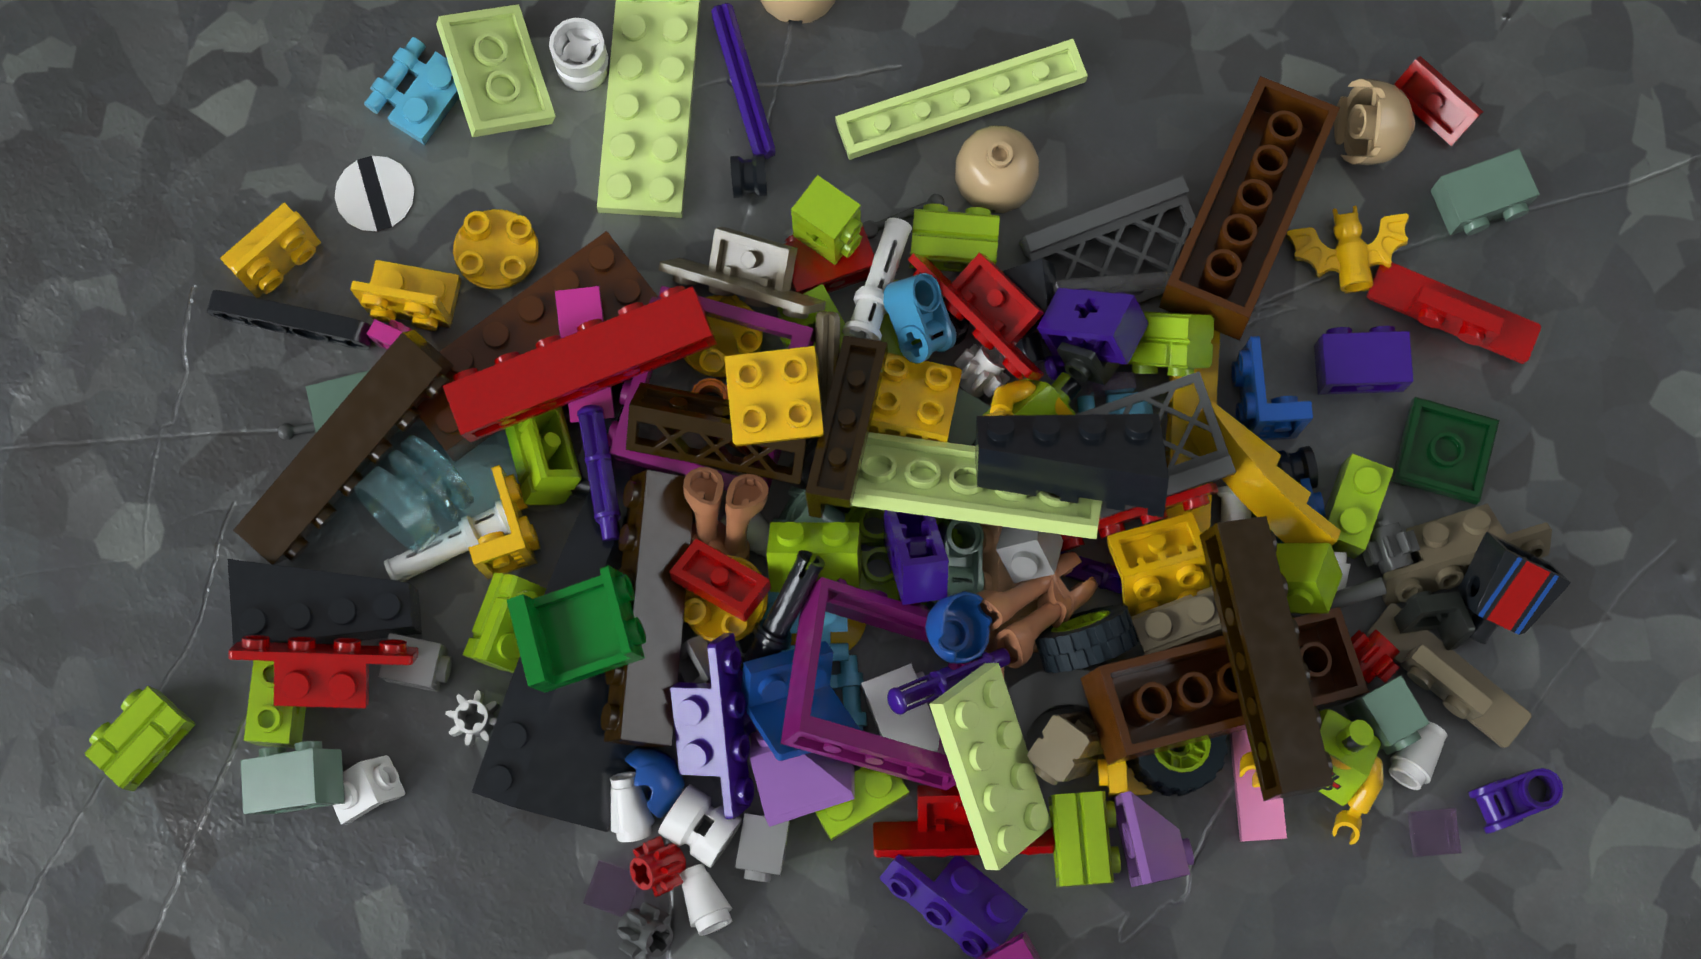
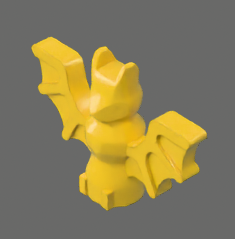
M1353 206V212L1338 214L1337 209L1333 208L1335 224L1333 232L1338 240L1335 249H1330L1324 245L1319 239L1316 230L1312 227L1287 231V239L1291 241L1295 249V261L1300 260L1311 264L1318 278L1330 271L1338 272L1340 289L1345 294L1368 291L1373 286L1370 267L1384 265L1390 268L1393 253L1401 246L1408 244L1405 226L1408 222L1409 214H1397L1381 218L1377 237L1372 243L1366 244L1361 239L1362 225L1359 221L1357 206Z

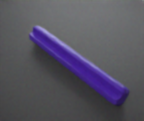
M730 3L717 5L711 10L712 19L753 156L755 154H764L765 159H769L775 156V145L733 6Z

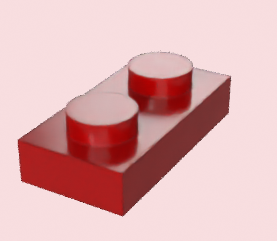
M1421 56L1414 60L1394 84L1409 99L1413 113L1451 146L1461 138L1484 112Z
M698 539L692 542L669 571L673 582L744 622L747 621L771 589L770 579Z

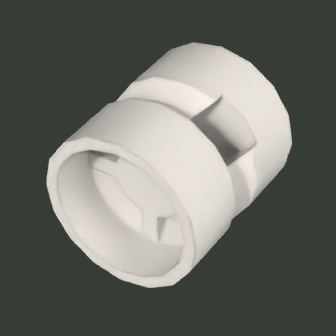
M585 18L567 19L554 28L550 36L549 48L559 79L567 87L575 91H589L601 85L607 78L610 68V60L601 30L595 23Z
M689 784L668 812L658 833L678 847L684 844L689 845L690 855L709 868H712L734 837L743 818L738 816L736 819H726L723 805L717 808L712 807L711 797L692 784ZM705 819L712 826L703 837L696 833V831Z

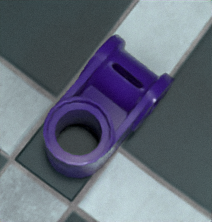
M1540 768L1526 771L1507 779L1496 780L1470 790L1468 794L1470 798L1476 799L1486 822L1483 829L1486 834L1519 823L1524 820L1523 818L1558 804L1563 795V784L1556 773L1549 769ZM1532 778H1538L1546 787V796L1541 802L1534 800L1529 794L1528 786Z

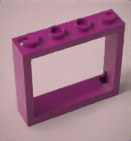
M661 286L659 295L670 288ZM653 296L649 303L659 300L660 296ZM699 296L706 316L791 339L789 349L814 346L815 332L811 327ZM653 370L633 377L632 380H626L620 394V404L624 405L620 420L612 422L607 435L608 445L611 446L609 453L619 461L657 472L684 477L693 469L705 467L695 463L626 450L629 404L640 382L649 384ZM779 449L768 454L776 465H778L782 451ZM717 470L723 477V491L727 492L729 484L737 476ZM761 477L768 485L769 494L773 479Z
M821 577L814 583L800 611L781 744L942 790H948L955 786L956 782L941 738H939L938 752H934L810 716L825 611L929 643L925 625L930 610H928L926 605L921 603L902 605L901 601L888 598V595L883 591L874 589L862 590L849 586L841 578L833 581ZM975 660L966 664H952L948 662V667L955 670Z

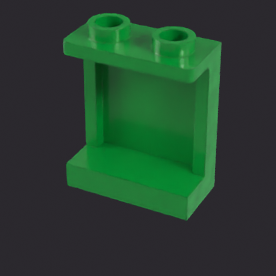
M608 565L600 568V576L532 599L522 594L507 599L528 687L546 693L645 659L642 644L646 643V634L639 618H634L630 601L635 599L632 583L626 574L623 575V573Z

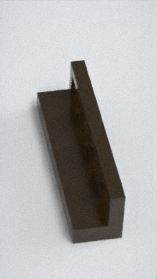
M850 336L843 337L823 418L824 434L818 438L805 491L810 517L823 518L826 504L847 508L852 506L888 354L887 342Z
M640 382L629 404L626 450L745 474H754L795 484H800L802 481L806 448L810 438L746 445L752 453L744 458L736 457L724 446L733 440L729 399ZM640 422L656 425L665 436L657 441L639 437ZM687 432L698 433L708 445L701 449L691 448L680 436ZM776 449L794 452L793 468L776 465L768 454Z

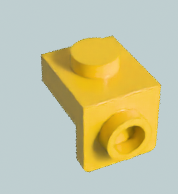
M1097 759L1099 786H1107L1108 797H1115L1131 791L1136 796L1150 795L1153 792L1147 789V785L1143 782H1138L1134 778L1135 774L1131 768H1128L1126 761L1107 766L1106 759Z

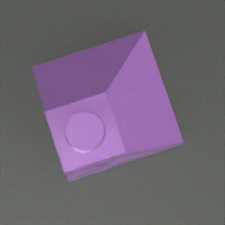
M759 731L751 733L750 761L765 819L769 827L855 799L854 764L815 753L778 761Z
M1131 791L1121 793L1111 799L1115 804L1116 823L1131 887L1190 875L1188 866L1194 865L1193 851L1189 839L1181 838L1180 829Z

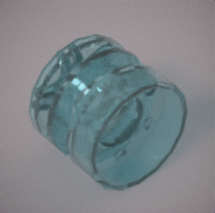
M409 435L401 442V449L404 453L393 450L388 454V460L396 475L394 476L379 466L374 467L354 486V490L370 514L396 540L409 550L421 553L441 534L440 527L432 514L435 513L449 522L454 521L458 518V511L455 506L461 510L467 509L474 502V496L459 472L448 459L422 439Z

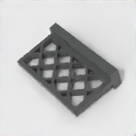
M1180 176L1025 235L1019 241L1024 257H1028L1029 262L1054 254L1071 261L1063 281L1059 282L1056 280L1057 288L1075 289L1067 284L1076 264L1098 273L1091 291H1098L1103 277H1107L1126 286L1123 291L1124 293L1129 294L1131 289L1140 292V294L1135 295L1137 302L1140 304L1164 294L1168 278L1172 274L1174 264L1181 248L1185 245V239L1188 232L1190 233L1196 217L1187 197L1189 192L1184 176ZM1177 207L1180 208L1185 221L1180 237L1158 228L1164 212ZM1156 216L1152 225L1143 221ZM1134 224L1149 231L1141 252L1119 243L1125 227ZM1117 231L1113 240L1104 236ZM1155 234L1176 243L1168 264L1146 255ZM1095 239L1110 246L1102 267L1079 258L1086 242ZM1078 245L1074 255L1064 251ZM1115 249L1137 258L1129 280L1107 270ZM1143 262L1165 271L1158 287L1150 290L1134 282Z
M1200 371L1075 414H1109L1125 408L1123 414H1129L1134 404L1145 401L1160 409L1158 413L1160 421L1166 411L1189 422L1178 446L1163 439L1164 446L1175 451L1167 468L1169 476L1167 497L1236 473ZM1194 384L1200 402L1192 417L1168 407L1175 390ZM1168 393L1163 404L1152 399ZM1202 408L1208 425L1197 420ZM1194 425L1212 434L1217 451L1199 457L1183 449ZM1179 454L1191 458V460L1175 465ZM1103 501L1100 520L1123 511L1106 508V502ZM1126 505L1125 511L1135 508V506Z

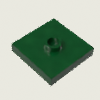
M1414 397L1411 400L1392 481L1471 504H1478L1481 500L1500 420Z

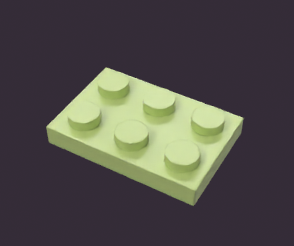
M519 4L438 17L436 26L472 138L553 124L556 116Z

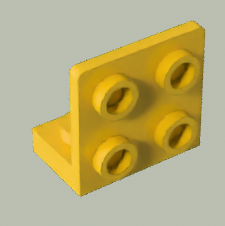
M284 202L222 255L220 259L248 290L258 298L263 293L268 294L274 291L282 283L284 275L295 265H302L310 260L316 252V247L321 244V241L304 218L297 211L293 212Z
M375 260L370 283L352 281L350 290L367 313H370L369 316L372 319L389 323L390 320L399 318L412 321L411 324L417 328L436 331L438 326L451 328L462 279L457 274Z
M815 346L724 356L732 439L736 446L823 436L824 428L818 374L820 372Z
M888 353L869 432L947 442L962 370L957 367L929 361L912 363L902 355Z
M500 465L491 467L511 534L504 535L502 531L493 532L480 537L478 545L469 547L473 565L487 580L493 577L494 572L506 574L537 564L534 551L541 549L534 525L530 524L527 515L523 516L521 510L528 508V505L523 500L520 489L521 484L517 483L514 474L507 476Z
M1192 512L1107 536L1108 548L1122 581L1123 606H1128L1131 616L1190 594L1193 597L1197 596L1198 591L1210 587V577L1199 536L1201 531Z

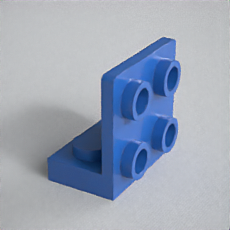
M1250 336L1243 349L1239 350L1237 361H1233L1231 364L1233 387H1239L1241 403H1237L1235 407V419L1263 441L1296 439L1313 419L1312 402H1298V397L1280 396L1271 399V403L1267 404L1260 336Z
M822 641L810 716L860 730L830 686L834 652L826 641ZM795 649L743 662L741 691L745 695V711L778 761L811 753L781 744Z

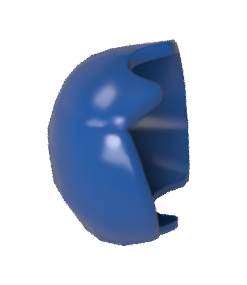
M966 591L955 593L937 601L929 611L925 625L926 635L936 654L944 661L952 664H966L979 658L989 644V626L992 623V618L986 615L980 607V603L983 600L980 595Z
M643 747L635 749L625 758V762L636 769L634 785H647L650 787L647 807L657 818H663L684 791V777L679 775L678 764L667 753L656 748Z

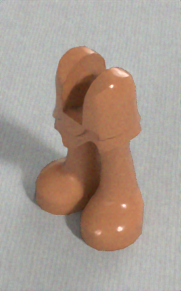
M698 467L686 474L683 485L685 499L696 517V523L692 524L691 544L695 539H698L725 555L737 556L749 561L748 524L750 519L764 508L768 500V485L766 481L754 474H742L732 480L726 494L725 526L722 522L718 521L724 487L722 475L717 470L709 467Z
M1066 552L1061 554L1055 574L1024 581L1004 592L983 590L976 593L983 598L980 603L983 612L992 618V623L989 626L990 631L997 629L1010 620L1018 611L1038 598V609L1010 624L995 635L993 640L994 649L1005 648L1010 655L1011 662L1007 666L1016 669L1027 663L1033 654L1035 640L1051 625L1054 628H1058L1063 622H1067L1072 614L1096 592L1098 583L1093 576L1085 582H1080L1072 587L1070 592L1060 579L1061 576L1065 577L1072 572L1073 568L1082 562L1077 553Z

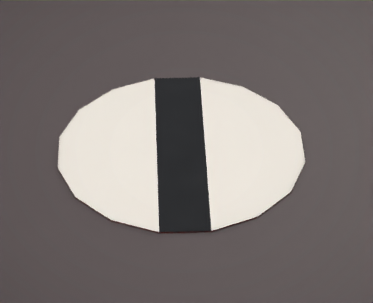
M369 156L356 160L344 169L336 183L334 198L338 212L348 224L360 230L378 232L393 227L405 218L413 204L415 189L410 174L400 163L389 157Z

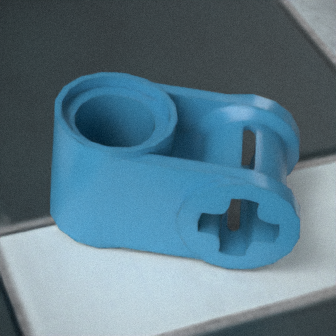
M922 273L891 282L886 286L883 292L884 307L890 316L897 335L899 348L908 361L922 363L929 359L933 352H945L954 346L957 336L956 330L947 312L940 286L932 275ZM943 331L942 336L934 338V334ZM921 339V342L915 345L911 344L913 340Z

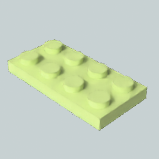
M984 663L932 701L929 706L986 870H1000L1053 825L1032 762L1029 761L1027 756L1028 750L999 663Z

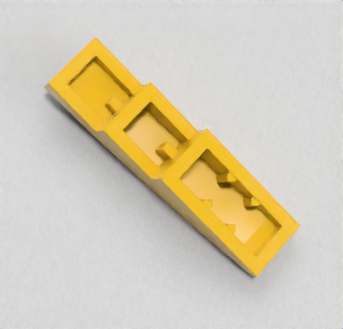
M1212 401V408L1236 470L1234 475L1222 478V480L1256 517L1267 516L1270 530L1284 543H1330L1331 546L1335 544L1341 530L1307 504L1311 492L1277 466L1281 454ZM1202 410L1197 420L1208 425ZM1194 425L1189 437L1202 455L1217 451L1212 434Z

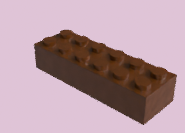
M1262 76L1259 77L1168 280L1159 308L1171 313L1212 315L1215 331L1240 341L1340 107Z
M605 231L439 351L454 365L445 376L450 379L449 383L454 381L453 376L461 371L471 368H478L481 371L495 365L494 360L501 355L510 352H519L520 355L536 349L535 344L538 341L549 336L560 335L555 291L599 286L604 321L619 316L618 311L629 304L643 302L644 305H647L653 296H658L611 235ZM444 389L434 399L427 396L417 408L421 412V420L454 463L493 435L490 434L473 442L462 437Z
M1332 608L1329 613H1312L1294 618L1299 628L1298 644L1302 660L1306 663L1310 672L1309 688L1314 706L1318 710L1347 703L1368 693L1369 691L1341 608ZM1224 635L1102 665L1080 678L1107 766L1246 729Z

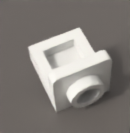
M385 755L360 761L343 772L345 804L333 805V808L342 825L353 822L383 803L397 800L404 796L405 791L400 782L399 774L393 766L390 757Z

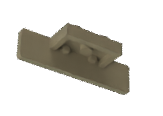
M715 228L709 266L684 258L660 261L659 271L672 274L674 282L685 285L702 283L709 286V292L721 296H733L735 293L746 297L745 302L752 306L771 307V305L781 307L783 308L782 313L792 318L807 319L809 314L825 310L826 301L790 290L798 248L730 228Z
M1488 503L1407 528L1406 532L1414 530L1420 550L1414 553L1418 562L1383 574V583L1387 594L1382 595V599L1385 605L1388 606L1391 603L1406 602L1408 598L1419 592H1435L1458 586L1462 582L1486 532L1539 558L1546 557L1550 553L1552 529L1545 522L1507 534Z
M1395 603L1388 605L1365 635L1368 637L1375 629L1378 630L1400 651L1393 660L1408 671V677L1415 684L1425 690H1431L1443 700V705L1451 713L1461 719H1467L1501 748L1509 747L1531 719V713L1455 651L1446 650L1443 642L1429 630L1400 634L1394 617L1402 609Z

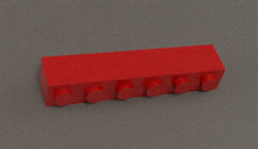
M684 286L672 287L659 295L660 299L647 305H644L643 302L629 304L618 311L619 316L604 322L602 319L589 320L577 327L578 332L564 338H561L560 335L549 336L538 341L535 344L536 349L521 355L519 352L506 353L494 360L495 365L481 371L478 368H471L453 376L454 381L443 385V389L460 435L473 442L717 345L704 308L694 287L692 286L687 289Z

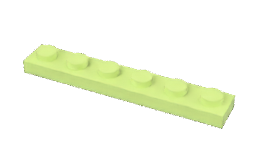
M1070 39L835 116V122L848 158L851 160L1085 83L1088 75L1075 41Z

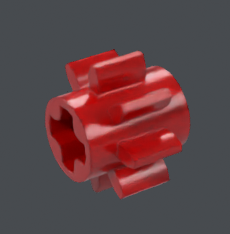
M1375 629L1368 637L1358 630L1351 637L1364 679L1368 684L1376 676L1386 683L1400 669L1393 662V659L1400 651L1378 630Z
M658 836L633 849L636 858L632 859L630 863V874L634 883L640 889L648 890L652 888L654 896L658 897L683 884L680 873L686 870V859L684 853L674 843L664 845L662 837Z

